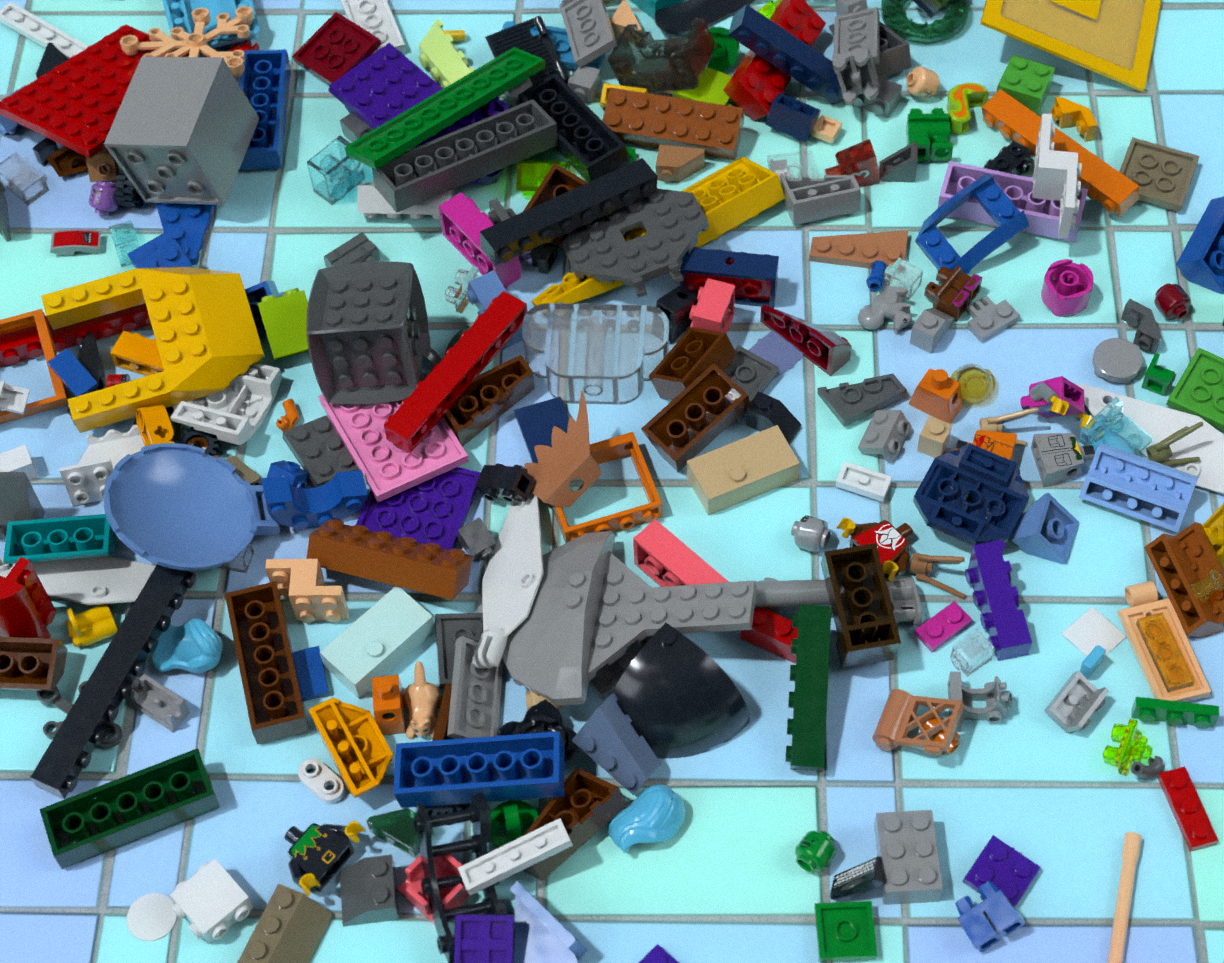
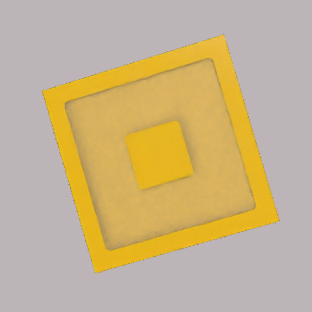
M986 0L980 24L1143 92L1147 81L1161 0Z

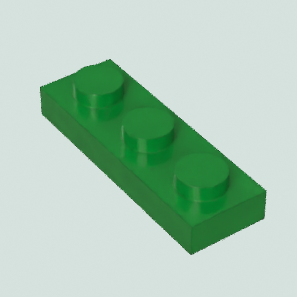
M1136 697L1131 708V718L1139 719L1142 722L1160 721L1174 726L1186 724L1194 725L1200 729L1213 728L1219 717V706Z

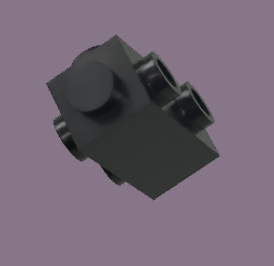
M1013 141L1007 147L1004 146L993 160H988L983 168L1015 175H1024L1031 168L1032 152L1027 147Z
M497 463L495 465L483 466L475 487L489 501L526 502L535 479L521 465L505 466Z

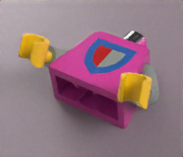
M1063 376L1033 383L1029 386V395L1021 397L1020 403L1023 410L1037 407L1039 411L1036 413L1043 417L1071 415L1077 421L1082 420L1079 427L1089 433H1093L1097 426V422L1090 415H1087L1084 410V389Z

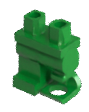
M912 108L907 116L906 138L907 145L915 141L918 144V149L924 152L918 155V161H928L930 144H932L930 161H951L953 143L950 142L949 114H945L943 108H934L931 110V114H923L920 108Z

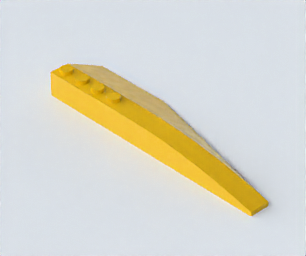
M745 157L737 159L681 191L694 194L709 224L705 232L701 231L697 236L698 242L694 247L698 248L709 241L718 239L721 234L736 229L744 221L757 217L760 212L776 206L779 201L785 199L778 174ZM645 228L632 229L629 233H625L623 237L627 242L643 236L647 232ZM569 272L563 277L560 285L553 284L531 302L540 311L545 312L624 285V282L617 280L613 283L596 281V278L592 276H586L584 279L577 278L574 273Z

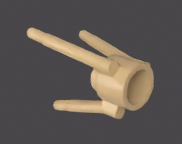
M1035 407L998 417L980 418V430L1002 432V421L1036 413L1039 411V408ZM1016 439L1015 445L1026 446L1027 442Z

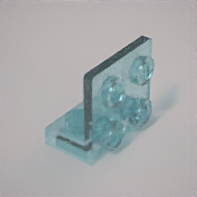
M1117 397L1080 430V442L1084 446L1092 445L1095 453L1099 443H1103L1138 455L1152 442V437L1123 414L1124 403Z

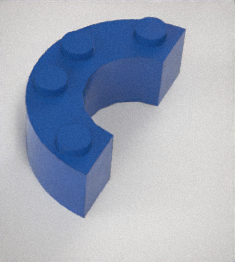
M362 470L337 472L328 483L310 489H299L291 486L288 483L287 476L262 478L261 480L266 507L270 517L277 523L293 527L295 530L320 527L331 519L342 520L355 511L360 510L368 496Z

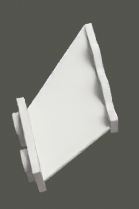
M133 425L126 433L112 429L108 430L100 438L90 434L86 435L89 446L78 464L60 468L62 479L73 506L102 501L107 478L114 470L115 465L126 455H132L141 451L142 447H145L137 425Z

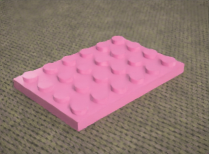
M323 394L318 396L321 406L358 469L362 470L363 477L378 502L469 462L467 453L444 417L437 422L416 448L409 453L388 441L384 431L386 419L400 408L403 400L378 404H336L326 402Z

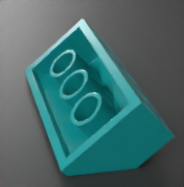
M105 514L11 521L7 523L3 562L4 564L17 563L20 557L30 560V562L109 556L115 553L116 534L112 530Z

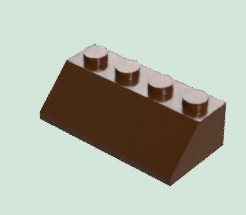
M713 363L644 425L641 430L658 453L679 472L687 465V460L693 459L747 410L750 404L749 397Z
M0 637V689L53 691L64 674L68 649L59 639Z

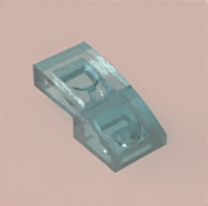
M132 220L109 226L121 267L132 265L127 254L140 247Z

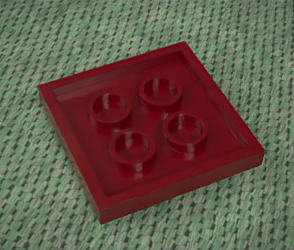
M335 12L292 55V58L297 64L330 85L370 57L382 43L378 37L338 12Z

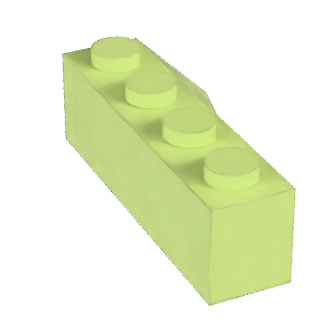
M438 19L420 43V55L418 58L424 68H428L433 80H438L441 87L445 88L473 72L474 69L472 66H468L462 51L457 52L451 35L449 33L444 34L443 23Z

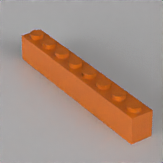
M1000 89L982 106L983 121L989 127L999 130L1004 138L1011 139L1027 147L1035 158L1041 117ZM1055 127L1054 138H1050L1054 142V150L1078 153V163H1082L1081 175L1077 177L1078 181H1081L1080 188L1088 189L1087 196L1090 199L1099 201L1108 212H1114L1121 217L1140 199L1139 185Z

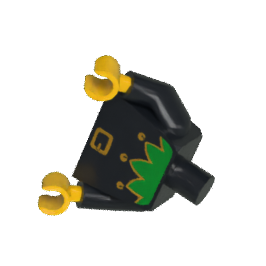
M352 821L348 825L323 824L320 826L312 823L305 832L292 826L286 832L284 839L292 844L288 850V855L291 859L288 867L293 882L302 888L307 896L311 894L309 889L313 886L321 892L354 854L352 843L348 839L358 843L360 839L356 835L366 830L357 821Z

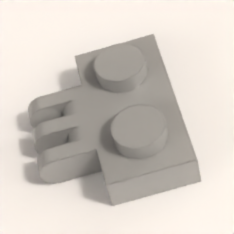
M984 296L981 298V301L977 300L973 305L966 307L967 313L973 318L968 321L967 328L981 343L1017 323L1021 316L1006 300L995 305L988 296Z

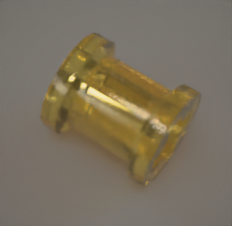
M1211 569L1208 571L1207 576L1199 582L1194 581L1191 583L1190 589L1200 602L1206 603L1211 595L1218 590H1224V578L1217 570Z

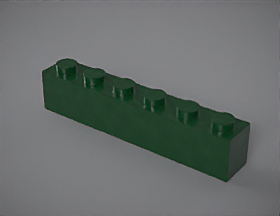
M799 604L798 612H793L792 628H797V639L792 638L791 654L796 655V665H790V681H795L794 692L789 691L788 708H793V719H787V735H792L791 746L786 745L785 762H791L790 769L823 771L832 606Z

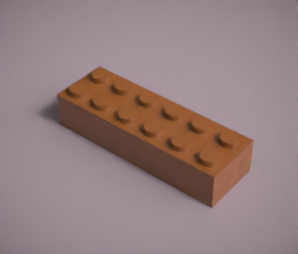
M610 87L602 121L623 143L659 148L660 144L705 149V156L736 161L744 123V111L740 107Z
M331 519L309 535L306 559H318L321 568L453 600L468 585L473 555L465 554V551L461 549L448 550L440 548L441 546L436 543L423 544L416 542V539L411 537L399 538L392 536L387 531L374 532L362 525L350 526L345 525L341 520Z

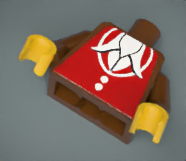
M843 518L837 525V529L844 530L842 533L844 538H848L849 535L852 536L850 547L876 543L885 578L892 581L894 577L906 572L910 560V543L907 539L914 535L912 528L907 523H903L898 528H895L887 520L879 523L858 524L849 518Z

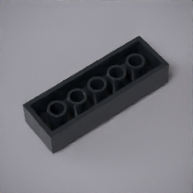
M556 73L518 94L520 104L533 99L557 123L558 145L554 147L587 182L630 164L626 145Z

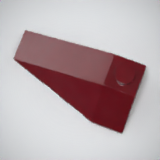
M767 305L761 307L760 322L830 377L850 360L852 345L844 337H840L831 330Z

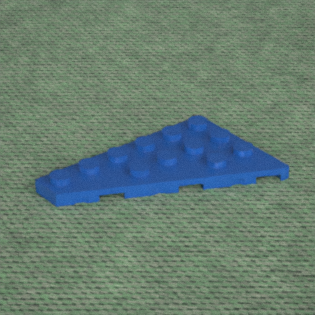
M156 203L163 231H168L173 240L176 239L192 266L198 264L200 250L204 245L203 239L206 230L209 229L213 216L212 211L216 205Z

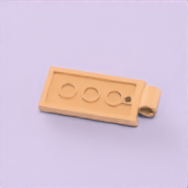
M1153 581L1126 586L1124 590L1125 598L1130 608L1118 610L1117 614L1154 699L1188 702L1209 697L1211 689L1170 599L1157 601L1158 593Z

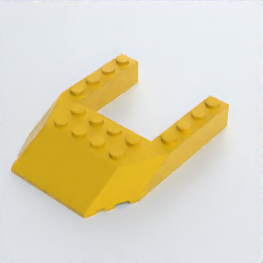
M193 267L136 268L41 296L46 317L53 330L146 303L164 371L67 399L73 422L79 433L136 417L137 408L164 405L167 408L180 404L181 401L187 402L224 391L230 386L232 380L238 375L242 376L249 370L252 364L257 363L264 357L240 273Z

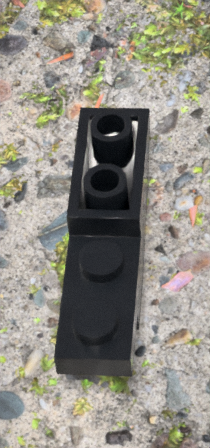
M87 332L84 341L80 343V353L77 360L97 381L98 387L91 391L94 392L105 387V369L96 340L92 332ZM68 404L67 411H68V414L71 416V412H70V408H69V404Z

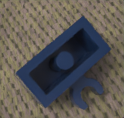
M779 93L772 101L765 125L777 132L786 133L796 140L807 142L812 136V129L818 121L821 110Z

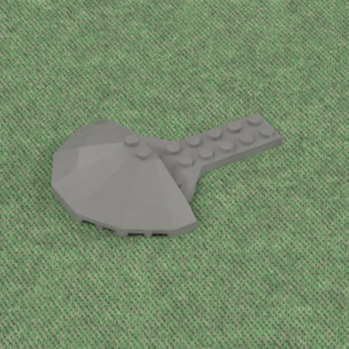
M613 531L585 533L583 536L577 537L542 555L544 574L528 617L507 636L508 640L502 659L515 684L531 689L533 693L548 698L555 705L585 704L588 683L597 676L596 671L607 663L609 665L614 663L626 653V648L636 640L640 642L647 636H653L665 622L682 634L752 630L757 591L755 580L650 587L612 554L615 541Z

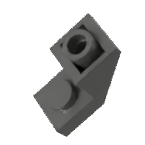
M1129 299L1125 304L1121 319L1129 325L1137 327L1133 343L1141 349L1155 354L1161 335L1152 310Z

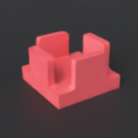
M420 854L405 869L407 879L397 889L408 902L434 924L428 896H424L421 889V879L424 878ZM450 854L433 858L436 879L460 874L458 867L463 865ZM461 883L455 887L439 890L444 910L459 907L470 896L465 885Z

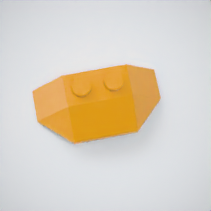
M333 697L308 709L333 763L352 796L357 798L379 787L394 755L371 712L352 704L341 702Z

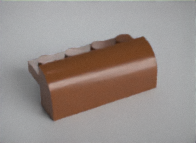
M1194 522L1176 536L1163 533L1146 545L1144 548L1186 634L1194 637H1207L1224 631V567L1202 524Z

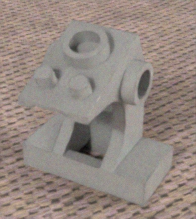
M950 671L947 683L948 699L962 701L965 705L956 732H961L964 720H986L990 723H998L1003 718L1010 717L1009 707L1013 706L1011 692L1006 690V682H1001L999 677L995 676L994 682L986 683L984 688L973 689L965 687L961 683V672ZM971 701H986V707L971 708ZM949 708V716L952 715L954 709Z

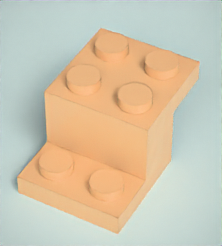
M266 559L265 570L269 581H276L280 594L289 596L297 621L310 623L315 620H327L329 622L348 620L349 610L342 586H326L318 559Z

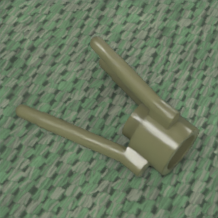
M1199 422L1191 427L1185 426L1161 442L1147 447L1146 453L1149 460L1166 466L1200 461V457L1169 460V457L1172 456L1169 445L1196 431L1204 423Z

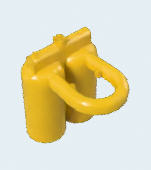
M101 604L76 615L72 608L67 610L70 619L66 622L69 630L68 636L72 638L75 647L89 646L115 635L118 631L108 604Z

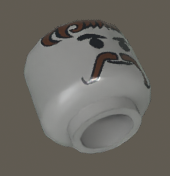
M805 515L800 521L794 522L791 535L794 536L796 546L818 552L821 548H826L828 545L831 529H828L826 521Z

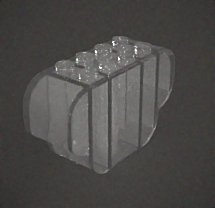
M544 303L531 308L523 319L522 337L525 361L532 369L533 375L547 379V387L550 394L554 398L561 396L563 403L580 404L582 390L586 404L622 405L630 403L641 395L644 381H651L648 376L670 352L668 317L662 310L654 306L637 304Z

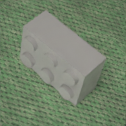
M932 810L876 813L874 832L877 857L880 856L882 858L886 884L881 886L883 905L939 902L943 888Z

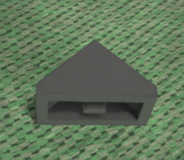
M914 141L879 162V179L884 182L915 183L918 144Z

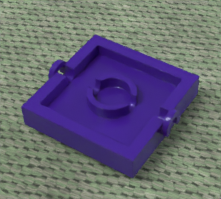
M992 835L962 882L980 894L978 888L987 881H991L1009 897L1015 907L1041 867L1022 855L1021 852L1016 851L1015 848L1010 847Z

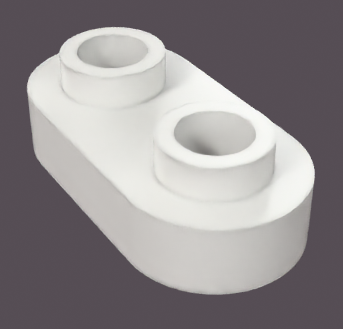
M307 759L301 763L298 768L300 781L317 798L329 805L336 804L343 799L345 795L344 784L326 765L318 759ZM311 768L316 769L314 773H307ZM328 785H334L332 790H326Z

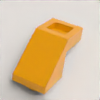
M1055 97L1051 114L1052 119L1057 122L1059 128L1076 126L1078 133L1082 134L1085 142L1094 140L1097 123L1090 109L1063 97Z

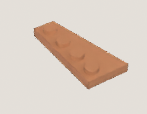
M909 230L812 237L809 261L871 269L872 263L880 260L887 264L886 271L903 273Z

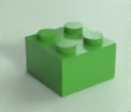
M1012 55L998 83L997 92L1000 89L1038 115L1052 87L1055 68Z

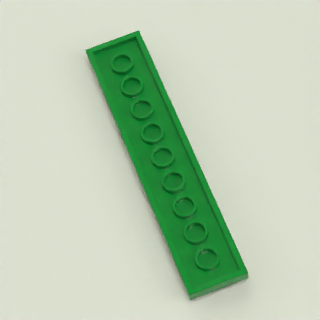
M513 47L345 146V153L347 156L375 170L381 168L394 158L400 157L409 149L418 146L429 137L435 136L444 128L453 125L454 122L464 116L470 115L472 111L486 105L497 96L503 95L507 90L521 84L527 78L536 75L537 72L546 68L545 59Z

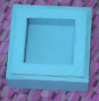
M1100 645L1095 646L1082 662L1080 672L1087 679L1103 662L1106 650Z

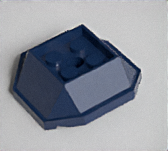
M971 443L960 447L959 450L936 457L913 498V502L927 526L970 545L1002 539L1004 543L1008 542L1029 501V495L1020 476L1018 464Z

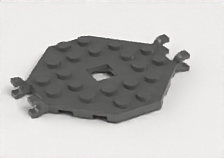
M657 188V192L651 196L644 197L629 206L614 211L610 215H605L590 224L573 230L562 243V246L577 278L584 279L586 276H592L596 278V281L613 283L615 280L623 281L626 286L634 287L638 298L647 295L643 284L651 279L670 273L674 284L683 281L680 273V266L683 263L682 258L685 253L691 252L698 242L697 236L701 231L705 232L709 224L693 193ZM636 228H645L647 234L627 242L625 241L623 235L626 232Z

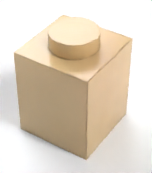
M929 416L919 435L917 451L934 458L943 455L950 440L952 424Z

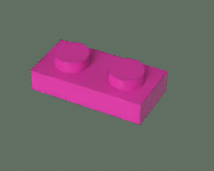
M954 601L915 629L914 635L931 652H934L972 623V618Z

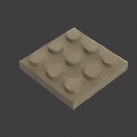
M1132 137L1119 172L1139 185V201L1180 212L1200 156Z

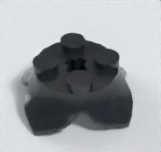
M546 699L531 706L526 711L525 717L521 722L510 721L497 731V736L559 731L565 745V762L578 749V746L572 741L576 736V732L563 726L562 717L558 709Z

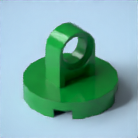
M712 27L705 30L697 39L695 55L703 66L723 72L737 61L740 53L739 42L728 36L729 29Z
M509 800L496 806L491 811L492 842L490 844L498 849L524 836L538 818L537 811L530 804L521 800Z

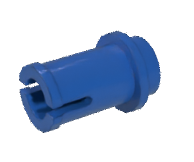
M876 260L872 263L870 276L866 280L868 288L872 291H880L885 286L884 275L887 264Z

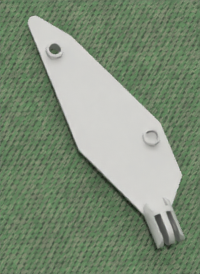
M1076 384L1084 389V405L1092 416L1147 458V447L1161 442L1185 426L1191 427L1199 422H1203L1204 425L1169 445L1172 451V456L1169 457V460L1200 457V461L1169 467L1198 476L1195 485L1197 487L1224 494V434L1199 416L1092 386Z
M531 492L526 502L515 501V503H511L482 579L483 633L472 662L474 667L478 669L499 666L507 644V636L528 617L544 574L539 498Z
M113 556L31 562L48 596L85 605L135 602L156 567ZM0 558V576L6 578L16 563L4 564L3 558ZM196 581L194 585L188 589H194L196 587Z

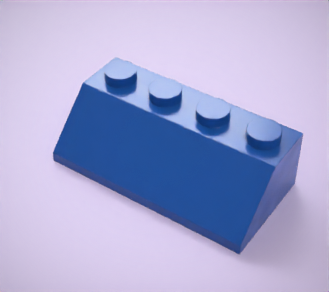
M1224 196L1211 199L1176 263L1189 282L1219 294L1224 293Z

